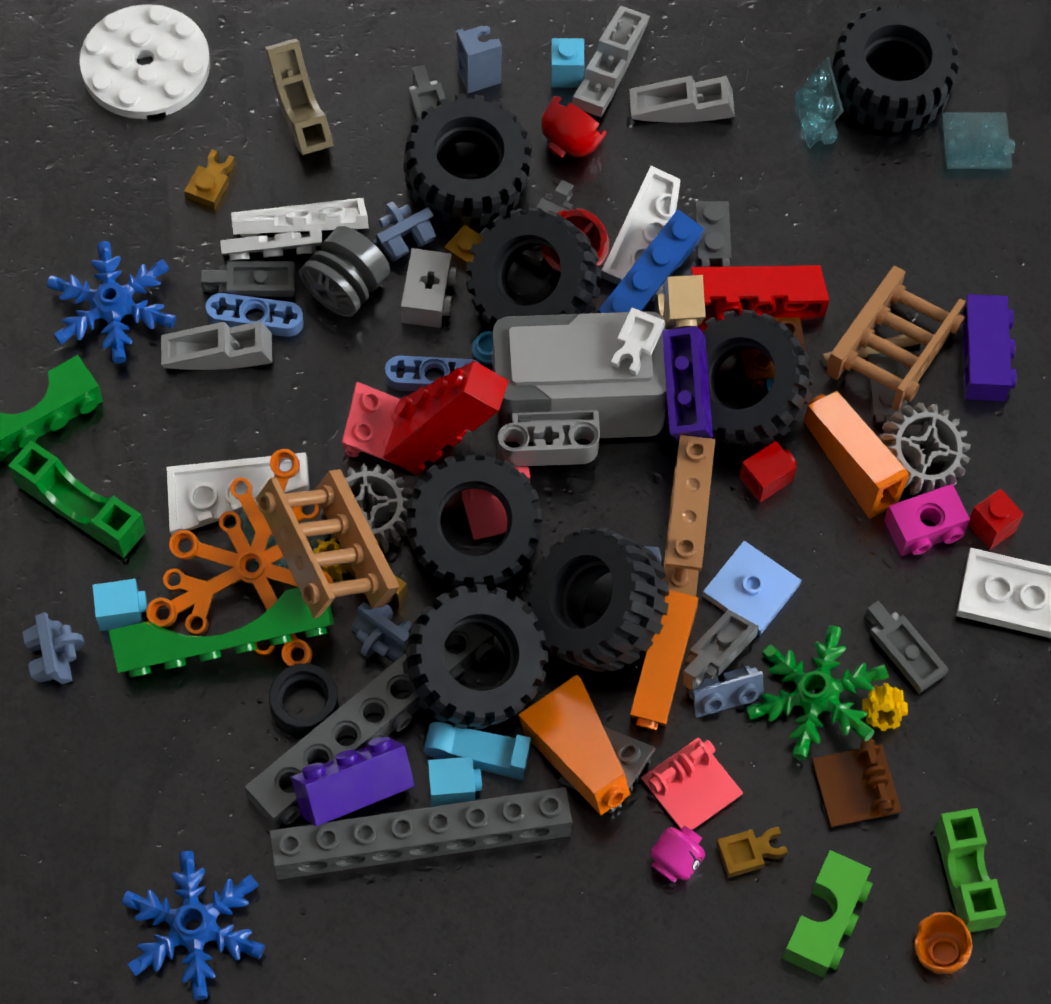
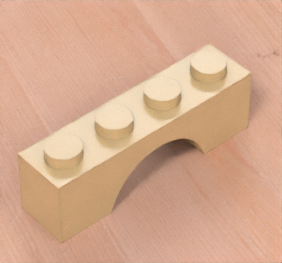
M703 275L667 277L665 280L664 294H657L654 302L655 312L664 318L667 330L698 327L704 320Z

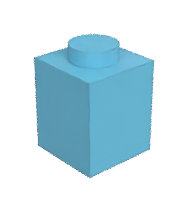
M552 38L551 87L579 88L584 78V39Z
M136 579L92 585L96 620L100 631L143 623L142 612L147 610V597L145 590L139 591Z
M472 757L428 760L431 807L475 801V791H482L481 770L473 769Z

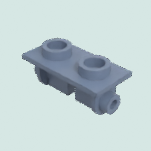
M744 666V668L723 673L725 682L720 683L717 676L713 680L705 678L703 684L696 690L691 691L687 689L689 698L694 700L696 718L763 699L761 697L764 694L762 671L758 672L756 667Z

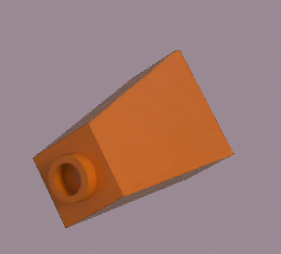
M838 391L828 396L822 394L812 399L807 406L804 422L867 517L870 519L888 510L890 505L898 503L909 475L904 466Z
M669 590V596L665 597V602L669 604L667 615L662 616L661 624H663V628L659 635L655 633L651 640L654 643L646 652L630 713L631 718L637 719L636 725L655 731H657L658 725L666 727L697 612L699 597Z
M575 675L518 714L525 736L531 737V743L600 815H603L611 808L619 806L625 798L631 795L625 773L584 684L578 675Z

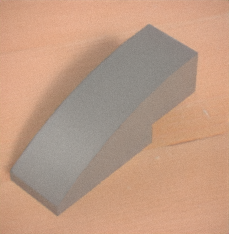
M692 76L629 89L631 117L634 120L681 123L735 117L733 90L727 76L695 82Z
M262 321L230 328L225 322H219L161 335V365L164 368L216 370L272 363V333Z

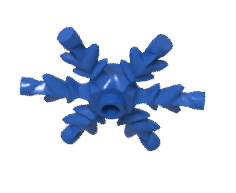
M102 241L97 244L100 261H91L93 267L100 272L93 274L94 277L103 281L98 289H90L87 280H85L82 286L74 275H69V282L52 275L49 277L47 288L62 291L63 293L59 296L60 300L77 297L75 304L84 300H88L91 303L89 311L76 310L79 316L62 319V322L67 324V326L56 331L53 337L60 345L65 343L74 334H76L77 340H81L87 326L93 331L94 321L102 318L108 323L101 332V334L108 333L103 341L102 348L111 346L113 363L120 364L126 361L123 344H132L131 338L123 332V330H129L130 328L121 323V320L127 314H132L136 323L141 318L150 329H154V322L171 329L174 327L176 316L159 312L164 308L163 304L146 306L148 300L138 304L132 301V296L135 292L147 293L143 287L160 285L161 282L155 278L169 271V267L163 259L156 262L149 270L146 269L145 264H142L135 278L129 274L128 284L119 285L115 279L122 271H115L121 257L116 256L112 258L110 242Z
M183 851L179 853L181 873L173 872L171 874L175 882L182 888L181 890H174L177 895L184 898L180 908L170 909L166 897L161 904L152 890H147V899L130 891H127L123 897L122 905L140 911L135 916V920L141 921L155 918L152 926L163 921L170 925V932L167 936L153 935L157 942L139 944L137 948L144 953L127 965L135 976L140 974L150 964H153L154 971H159L165 955L167 954L172 960L174 947L183 945L188 949L189 953L181 961V964L189 963L184 971L181 981L185 983L192 979L193 1000H203L208 998L205 977L215 978L214 971L205 962L206 960H212L211 956L203 952V946L206 942L216 941L220 952L226 946L235 960H240V951L257 959H260L264 952L265 945L246 939L252 933L250 929L231 932L234 924L221 929L216 923L217 916L220 913L233 915L229 909L230 907L247 906L249 902L242 897L257 888L258 884L251 874L234 887L232 880L228 879L220 896L214 890L212 903L208 905L201 904L197 897L205 889V886H197L204 876L205 869L201 868L195 871L194 852ZM192 923L200 924V927L195 930H187L188 926Z

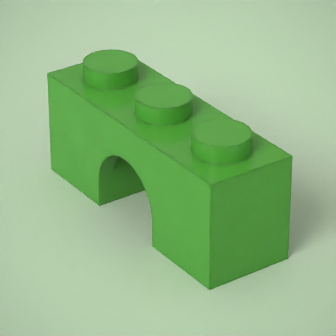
M978 808L941 814L934 830L957 917L963 919L969 932L998 928L1006 916L997 879L990 880L986 871L984 848L987 841Z
M832 850L829 851L811 893L828 902L832 909L833 917L827 921L816 922L801 915L782 959L823 978L829 967L836 970L845 950L838 946L842 935L851 936L859 917L852 913L857 901L865 903L873 885L872 882L867 881L871 868Z

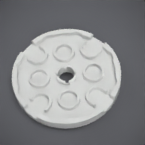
M136 5L107 15L91 29L81 48L80 70L87 91L103 108L123 117L147 119L146 115L166 112V115L172 114L193 101L207 81L210 71V56L203 32L189 17L162 5ZM152 56L153 62L151 64L142 66L137 63V58L141 59Z

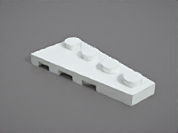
M363 198L231 213L233 234H241L242 237L258 236L261 233L280 234L310 231L312 229L335 230L337 226H346L351 229L369 228Z

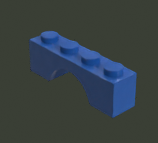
M677 209L597 313L630 312L631 308L644 312L667 277H670L684 263L698 245L705 228Z

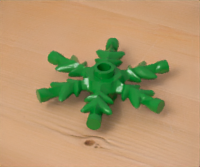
M834 625L828 626L824 645L819 641L815 642L819 658L812 657V660L818 667L816 671L804 673L803 660L796 666L792 650H788L786 656H783L771 644L762 651V655L776 665L771 667L769 672L786 675L781 681H795L797 687L792 694H788L780 689V696L762 694L761 697L764 699V703L746 706L750 720L769 713L768 721L770 722L775 720L784 709L787 716L793 706L798 705L804 709L805 715L794 721L795 723H800V725L789 735V739L798 738L792 756L799 760L807 759L810 741L816 744L820 743V737L815 726L823 728V724L817 718L821 712H832V724L839 719L843 735H848L851 728L860 738L868 741L873 736L874 730L860 720L866 717L867 713L849 709L854 703H840L838 697L844 690L856 695L855 688L872 691L874 687L870 682L889 678L885 664L866 671V663L859 665L851 675L847 668L841 679L833 678L830 670L841 664V662L834 660L846 649L845 646L837 647L842 629Z

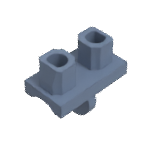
M390 202L385 205L387 215L378 219L382 228L390 224L393 226L377 234V239L372 241V243L379 250L382 248L390 260L394 262L408 254L409 249L402 237L409 233L413 236L418 247H422L434 240L436 235L430 223L433 214L429 207L404 220L403 217L412 213L409 205L406 204L398 208L395 203Z
M363 602L357 608L356 612L358 615L351 629L357 633L356 638L364 643L360 653L369 658L377 652L384 658L388 656L394 661L398 660L405 654L403 653L404 641L409 637L410 633L408 630L412 622L404 620L397 626L390 621L393 611L389 605L386 604L384 607L372 609L371 606Z
M45 612L36 615V625L22 632L27 649L32 652L41 649L43 656L30 661L28 664L31 678L39 683L53 679L61 684L73 681L69 662L77 659L75 651L84 646L82 634L72 633L70 625H62L60 621L48 619V614Z

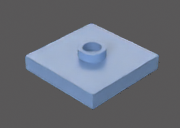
M743 541L705 588L702 597L725 613L727 610H730L758 625V636H760L794 594L802 580L746 541Z

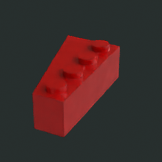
M820 265L691 267L690 276L703 275L705 318L698 326L701 331L708 327L705 321L712 317H715L718 321L724 319V312L732 310L738 315H742L743 310H754L760 316L765 313L774 318L800 317V320L820 318L826 315L829 297Z
M472 361L461 368H456L453 372L442 378L439 377L436 381L419 388L412 394L403 396L395 409L397 417L383 458L418 476L424 471V463L427 460L434 463L442 457L443 451L441 449L447 444L453 447L461 442L467 430L473 432L499 411L509 380L476 361Z

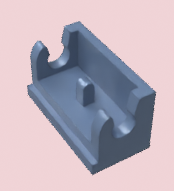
M479 26L466 31L463 29L457 30V70L468 93L501 83L502 45L500 40L490 39L487 42L478 40L479 36L490 33V27Z

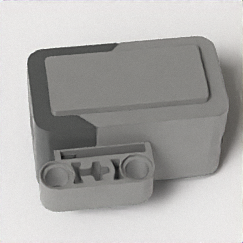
M629 312L508 316L499 319L492 331V371L509 381L500 409L494 415L495 430L498 435V458L502 461L508 460L515 465L514 467L586 464L593 461L598 455L599 438L649 437L659 434L664 428L667 410L662 333L651 356L645 353L641 354V367L636 376L631 374L629 370L633 363L632 359H623L619 369L613 367L611 363L614 354L624 346L618 343L617 338ZM645 312L647 314L664 320V318L656 312ZM580 439H586L591 443L588 445H580L576 441ZM509 442H517L520 444V446L516 448L508 447L506 444Z

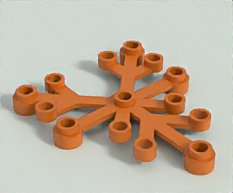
M289 449L277 450L270 458V468L283 492H285L288 480L293 478L300 469L298 457ZM284 460L292 461V467L288 471L280 469V464ZM240 477L233 480L230 485V491L240 501L255 530L251 546L241 528L242 519L233 511L224 512L219 518V525L223 531L228 533L237 553L201 543L191 531L179 530L175 532L170 538L169 548L179 559L189 560L196 556L233 568L209 581L187 576L176 568L169 569L163 576L164 585L172 591L183 589L188 592L171 601L162 597L152 600L146 610L149 621L163 628L169 627L175 622L178 613L194 605L192 614L187 617L185 625L192 634L202 635L209 627L206 617L213 596L241 580L254 584L266 610H268L278 599L267 578L298 587L290 569L273 564L284 558L278 544L266 550L269 538L273 534L252 495L253 486L246 478ZM241 483L247 484V492L243 495H238L236 487ZM314 504L315 510L310 515L303 514L304 506L294 507L292 510L298 522L303 519L310 521L318 517L320 513L319 504ZM228 517H235L237 520L236 525L230 529L226 528L225 520ZM185 540L192 542V547L188 552H182L180 549L181 543ZM252 560L258 561V570L248 572V563ZM323 571L328 583H334L333 579ZM173 574H179L181 577L180 583L176 586H171L169 583V578ZM164 607L168 608V618L160 620L158 618L159 610ZM195 618L203 620V626L199 630H193L191 627V623ZM295 633L290 634L292 641L284 643L282 648L283 661L288 666L310 663L312 659L311 647L305 641L298 639ZM259 641L255 642L257 648L255 651L262 656H268L275 651L276 645L270 646L266 651H261L258 647ZM298 648L303 649V659L294 661L292 658L293 651Z

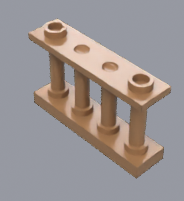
M893 266L831 352L825 374L838 380L845 369L848 371L853 369L896 391L892 409L898 412L905 400L908 402L913 400L920 386L918 381L951 333L957 335L966 319L962 315L966 301L959 299L949 313L906 291V287L902 285L906 271ZM900 302L942 325L934 335L891 313L889 307L892 303L897 305ZM884 324L926 345V348L918 357L875 335L874 328L876 325L883 326ZM861 347L865 349L870 347L911 369L903 380L858 357V351Z
M680 435L677 465L674 468L663 565L666 578L662 580L668 583L669 590L696 597L698 574L702 570L715 439Z
M341 469L328 471L316 489L311 491L284 494L277 478H270L255 498L259 510L264 515L300 589L303 601L307 604L313 618H319L335 597L358 593L366 595L372 609L384 607L400 588ZM320 504L327 517V520L299 523L291 507ZM334 533L342 547L339 550L313 553L306 537ZM349 563L357 577L354 580L328 583L321 567Z

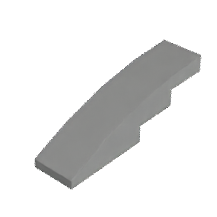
M623 6L619 7L599 40L597 51L586 68L584 80L574 94L572 104L584 112L602 117L638 47L649 22V15Z

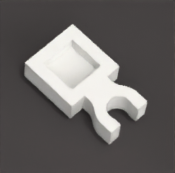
M631 308L617 338L618 343L624 346L614 354L611 360L612 366L619 369L621 361L630 358L633 360L629 368L630 373L637 376L641 367L640 356L642 353L651 356L665 326L664 320Z

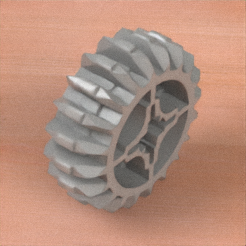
M924 403L916 404L914 409L911 405L902 408L901 413L895 412L890 416L891 422L887 421L883 424L882 429L886 434H881L878 437L909 473L904 488L909 485L910 495H916L920 490L924 494L950 484L956 485V477L960 478L966 472L961 465H966L971 459L963 454L971 446V444L964 443L961 440L967 435V431L961 430L958 432L956 429L960 419H954L950 422L948 420L949 410H944L938 414L937 404H932L927 409ZM909 425H922L921 431L917 433L916 437L910 436L906 438L902 437V434ZM937 434L940 436L944 444H942L939 441ZM919 445H924L925 449L920 450ZM927 449L928 454L925 455L922 451ZM903 455L909 459L910 465L906 462ZM931 462H945L939 474H925L926 469L931 466Z
M363 463L360 469L361 472L355 473L349 467L347 470L348 477L345 479L353 495L359 493L355 499L379 547L387 554L389 551L388 543L399 547L401 544L400 536L408 537L406 526L407 506L409 498L412 496V491L410 487L404 488L405 481L402 477L394 479V472L391 469L385 474H381V467L378 464L373 471H368L367 466ZM373 491L382 493L385 496H378ZM366 501H369V508L372 509L370 520L367 519V512H364ZM322 509L320 511L321 519L327 520V517ZM389 521L384 526L376 529L379 523ZM331 533V539L336 537L334 533Z

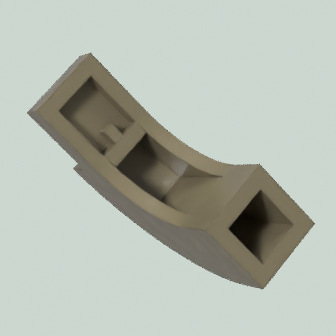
M295 38L265 47L277 99L291 137L300 153L305 155L334 146L326 115L320 109L312 91L299 41Z

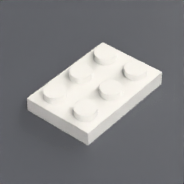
M970 548L956 616L1051 638V566Z

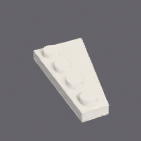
M650 166L602 268V278L618 285L676 212L681 179ZM664 284L662 285V287L659 289V291L656 293V295L653 297V299H652L651 301L654 302V299H655V297L657 296V294H663V293H664V288H663Z
M306 452L295 454L300 461V469L293 478L288 480L284 494L309 490ZM271 456L167 467L169 529L171 536L179 530L190 531L217 522L220 516L227 511H233L237 514L245 512L240 501L232 495L230 485L236 478H246L253 486L252 495L255 499L268 480L274 477V473L270 468ZM284 460L280 464L282 471H288L292 467V461ZM239 484L236 487V493L238 495L245 494L248 489L247 484Z

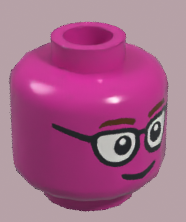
M685 825L681 831L673 827L665 829L650 850V856L654 860L651 866L673 883L678 879L683 881L689 880L705 858V851L699 845L702 838Z

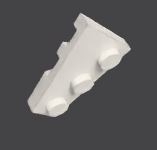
M312 229L310 234L287 232L276 234L274 237L253 236L220 240L221 252L223 256L229 255L230 261L250 259L249 253L263 252V258L283 256V250L296 249L297 255L311 254L316 252V247L322 245L321 229Z

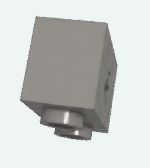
M411 249L401 303L402 323L442 328L444 316H450L452 307V296H447L449 287H455L457 278V267H452V253Z

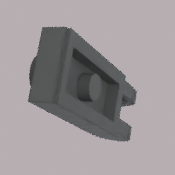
M696 201L695 222L705 228L697 245V265H700V267H709V265L730 267L732 255L729 201Z

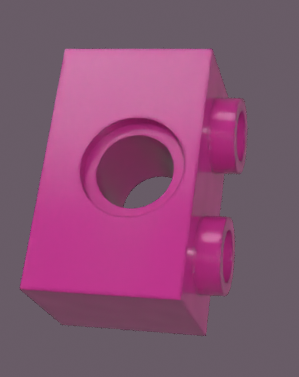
M953 484L890 505L884 518V522L901 556L909 553L919 555L928 551L934 544L943 541L949 544L959 540L964 536L970 521ZM921 520H930L935 524V526H926L922 523Z

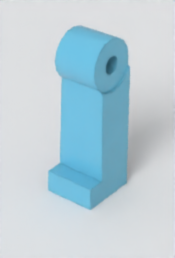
M433 722L429 725L423 751L435 759L472 757L474 769L524 781L530 754L531 737L517 735L516 738L468 728H455L447 723Z

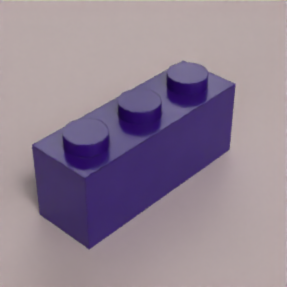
M967 294L962 315L966 317L962 326L964 397L966 400L1006 401L1010 389H1015L1017 379L1016 369L1011 368V359L1015 355V339L1009 336V329L1013 328L1014 311L1013 309H1008V296Z
M697 326L663 330L670 435L677 441H679L680 435L713 438L705 335Z
M389 737L375 738L368 743L367 747L357 751L346 750L340 752L335 756L336 759L327 763L307 765L302 769V773L291 777L301 817L315 826L415 786L405 745Z

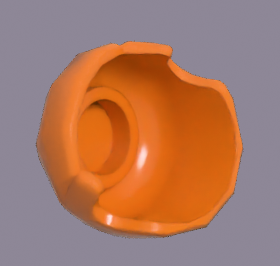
M935 912L919 923L914 943L915 952L924 968L936 974H952L967 964L972 952V937L963 919L950 912Z

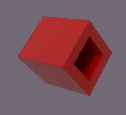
M775 441L743 461L739 477L761 503L793 482L797 469L796 461L790 451L787 449L783 450Z
M999 489L974 507L968 526L984 545L991 550L1016 532L1024 514L1002 489Z

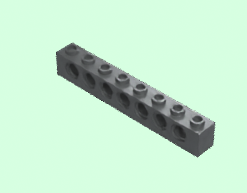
M467 624L457 627L447 636L443 644V658L447 670L458 683L464 678L467 669L475 662L482 663L492 654L494 650V635L480 626ZM452 645H459L465 650L459 654H452L447 651V648ZM406 654L402 655L245 786L247 799L275 830L282 824H291L301 814L295 792L286 793L281 790L286 783L292 782V776L302 773V769L310 765L315 759L321 758L328 762L336 759L335 756L338 753L346 750L357 751L367 747L371 740L387 737L394 730L399 732L412 721V715L421 708L418 704L421 699L416 692L411 694L407 686L410 678L409 674L403 673L402 663L406 660ZM398 690H406L411 694L403 700L392 696ZM370 713H380L383 715V719L376 723L368 722L365 717ZM346 735L356 739L349 746H343L337 742Z
M566 787L332 821L319 826L312 824L271 830L270 836L277 880L568 837L571 836L572 819Z

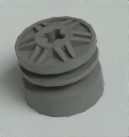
M337 226L322 243L321 251H316L309 258L310 261H307L299 270L301 281L316 300L336 314L352 317L359 310L360 305L369 298L368 292H373L389 275L390 265L379 248L366 236L349 227Z

